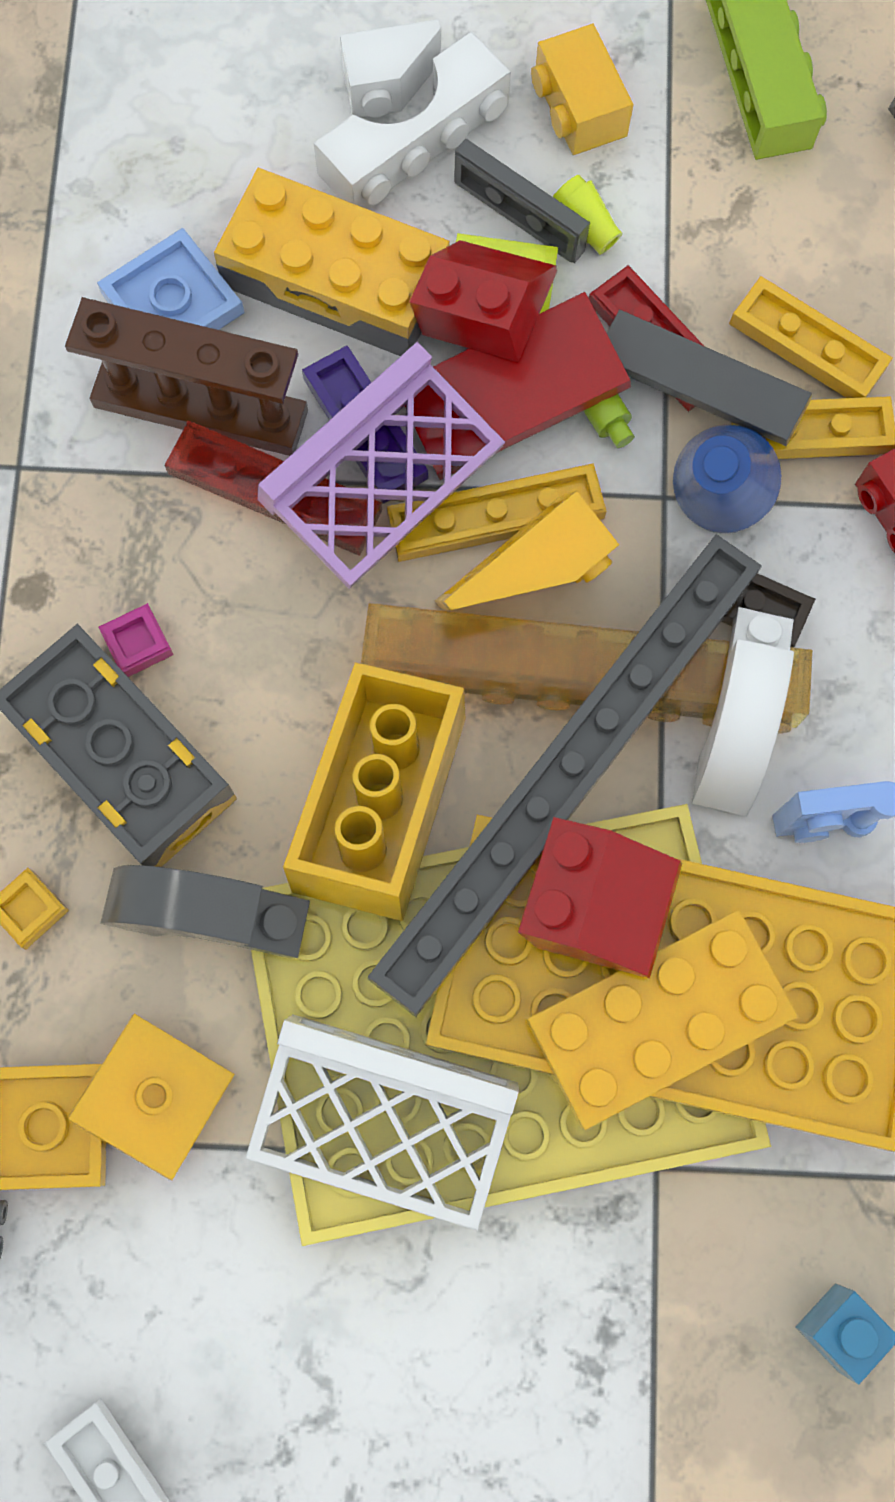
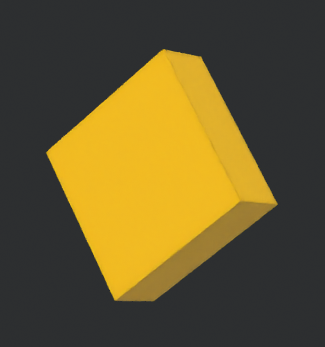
M28 867L0 892V925L25 950L69 911L38 875Z

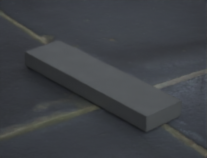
M620 309L607 332L629 377L734 424L749 428L761 436L786 447L811 401L812 393Z

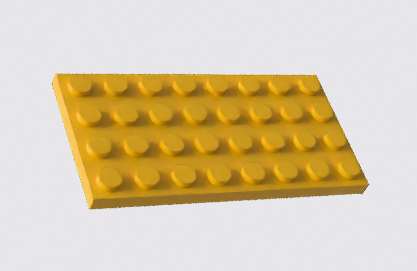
M476 815L470 846L491 821L492 817ZM541 856L438 988L425 1046L554 1075L526 1020L620 971L538 949L518 933ZM678 859L682 862V867L658 951L740 910L796 1011L798 1018L649 1097L895 1152V907Z

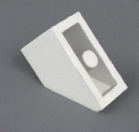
M439 19L340 34L343 72L352 115L360 118L367 116L381 117L388 113L403 110L433 72V58L441 53V25Z

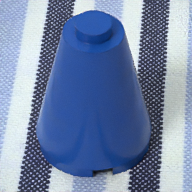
M737 425L716 426L699 433L683 448L674 467L673 489L680 508L696 525L716 533H736L756 524L771 511L781 488V467L770 443L757 432Z

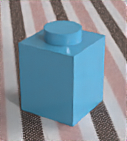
M836 1283L795 1327L840 1374L858 1385L895 1345V1332L854 1290Z

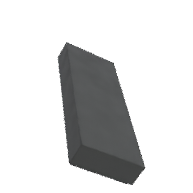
M465 139L455 150V184L544 245L558 247V254L575 264L585 252L590 222L468 139Z

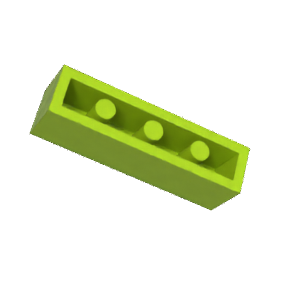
M706 0L755 160L812 149L821 126H824L826 122L827 108L824 97L821 94L817 95L812 80L813 64L811 56L808 52H803L801 46L797 13L789 9L787 0Z

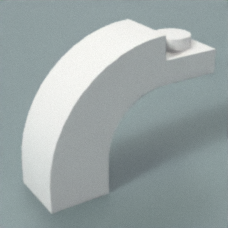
M738 607L733 619L726 670L717 710L708 738L699 756L692 804L747 817L763 782L782 719L794 658V651L790 650L794 619Z

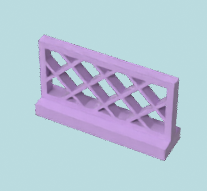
M418 342L258 484V501L272 515L276 513L348 589L357 583L497 453L505 443L485 420L430 364L432 356ZM427 385L443 399L444 417L414 416V397ZM406 405V415H395ZM452 410H453L460 418H452ZM383 425L406 426V453L375 451V432ZM413 427L444 428L443 455L413 453ZM451 429L472 430L486 445L475 456L451 455ZM368 440V451L357 450ZM343 461H366L367 488L335 487L336 468ZM375 462L406 463L405 490L374 489ZM413 464L443 465V485L436 492L413 491ZM451 466H463L451 477ZM329 475V487L317 486ZM305 496L329 497L328 525L305 524L292 508ZM335 497L367 499V526L335 525ZM374 499L405 500V520L397 528L374 527ZM413 501H425L412 513ZM316 534L328 535V547ZM335 535L366 536V557L351 570L334 554ZM373 537H386L373 549Z

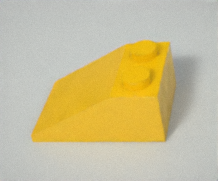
M578 491L556 499L438 597L435 602L441 609L454 610L575 582L577 584L582 580L588 583L612 564L608 554L618 547L619 543Z

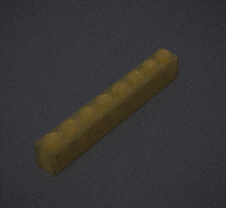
M368 603L361 664L464 688V693L482 695L481 699L492 704L506 705L514 703L515 699L537 701V706L543 709L566 710L570 708V704H583L639 631ZM707 639L648 718L660 722L678 721L681 716L702 718L704 725L712 727L722 690L730 641ZM790 647V650L794 651V658L778 734L790 732L791 728H797L809 715L813 653L811 649Z

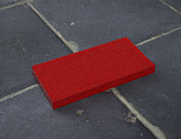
M586 292L576 295L538 315L519 362L467 349L433 366L505 441L503 447L498 452L631 388V380ZM427 385L414 397V416L444 417L443 399ZM452 410V418H460V417ZM415 427L426 453L443 455L444 428ZM451 429V455L475 456L486 445L472 430ZM433 465L439 480H442L443 465ZM451 466V475L455 474L463 466Z

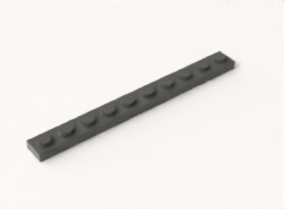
M716 534L369 974L368 980L413 1016H418L542 855L553 817L569 820L759 573L762 567L761 564Z

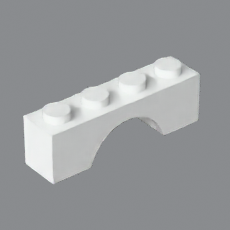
M471 31L433 58L434 98L424 111L407 121L394 124L374 123L352 115L314 142L317 174L342 200L363 208L380 203L394 186L408 176L415 177L420 174L433 158L447 148L454 149L465 140L468 133L483 122H490L498 118L508 105L511 72Z

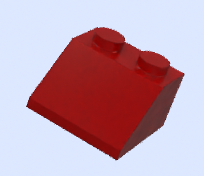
M459 240L430 255L409 303L423 336L519 362L556 276L557 267L553 264Z
M553 817L518 933L538 949L650 979L682 862L614 831Z

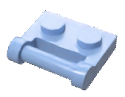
M884 781L798 792L772 815L776 837L794 835L795 843H807L826 839L829 837L828 831L843 829L852 837L860 838L866 836L876 828L878 820L895 817V783Z

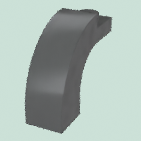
M123 865L113 869L100 924L152 936L174 935L203 939L292 959L299 956L310 900L262 889L263 886L210 874L155 866Z

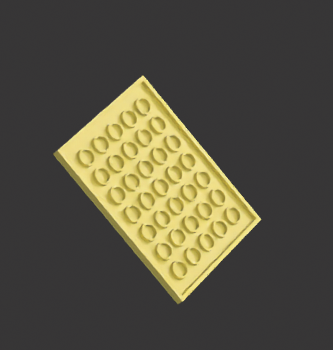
M688 804L586 824L614 831L673 858L702 864ZM469 847L423 856L403 921L291 892L289 883L262 888L310 900L298 958L290 959L251 950L271 1070L279 1047L277 1042L283 1022L294 1014L518 1083L519 1093L506 1130L485 1207L771 1147L766 1123L653 1097H647L589 1129L582 1130L554 1075L425 1046L437 991L418 1016L415 1017L368 980V976ZM289 1058L284 1081L295 1101L324 1086L313 1064ZM326 1068L332 1081L345 1075ZM356 1077L336 1088L352 1119L381 1104L370 1081ZM383 1086L389 1099L402 1092ZM280 1093L277 1099L278 1111L286 1107ZM328 1093L299 1108L315 1139L344 1124ZM413 1095L394 1106L409 1136L439 1121L428 1099ZM440 1103L447 1116L459 1110L458 1108ZM386 1110L356 1126L372 1157L401 1142ZM471 1113L451 1125L466 1153L469 1154L490 1142L496 1120ZM291 1114L282 1117L280 1123L285 1152L289 1154L306 1145ZM444 1128L414 1144L429 1174L460 1159ZM348 1131L319 1147L329 1167L332 1169L346 1172L364 1162ZM406 1149L377 1164L387 1186L403 1190L422 1179ZM311 1152L299 1157L300 1159L316 1163ZM485 1156L472 1162L479 1177ZM465 1167L435 1182L445 1204L470 1211L476 1188ZM369 1170L357 1175L358 1177L374 1181ZM289 1172L302 1246L435 1218ZM427 1188L415 1193L416 1195L432 1199Z

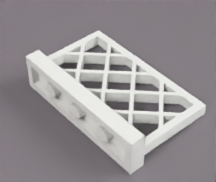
M294 1014L285 1019L277 1042L279 1047L245 1159L478 1231L506 1130L519 1093L518 1083ZM289 1058L313 1064L324 1086L295 1101L284 1081ZM326 1068L345 1075L332 1081ZM357 1077L371 1082L381 1104L352 1119L336 1088ZM383 1086L402 1092L389 1099ZM280 1093L286 1107L273 1113ZM328 1093L344 1124L315 1139L299 1108ZM413 1095L428 1099L439 1121L409 1136L394 1106ZM440 1103L458 1108L459 1110L447 1116ZM386 1110L401 1142L372 1157L356 1126ZM471 1113L496 1120L490 1142L469 1154L466 1153L451 1125ZM291 1114L306 1145L289 1154L264 1148L270 1124ZM444 1128L460 1159L429 1174L414 1144ZM348 1131L364 1162L346 1172H342L329 1167L319 1147ZM406 1149L422 1179L403 1190L387 1186L377 1164ZM311 1152L316 1163L300 1159L299 1157ZM485 1156L479 1177L472 1162ZM465 1167L476 1188L470 1211L445 1204L435 1182ZM369 1170L374 1181L358 1177L357 1175ZM427 1188L432 1199L416 1195L415 1193Z

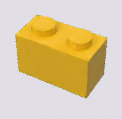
M594 23L539 41L536 66L531 68L533 87L539 98H546L550 107L551 123L558 138H565L572 155L627 137L634 104Z

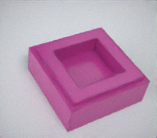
M148 603L98 627L117 666L127 677L174 655Z

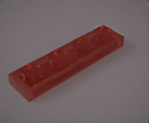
M188 420L164 465L167 473L286 524L276 513L272 515L258 501V484L284 461ZM325 478L317 486L329 487V480ZM335 483V487H345L343 485ZM305 496L292 510L305 524L328 525L329 497ZM335 497V525L367 526V499ZM374 499V527L382 512V502ZM316 534L321 540L328 542V535ZM335 535L334 545L360 556L366 545V536Z

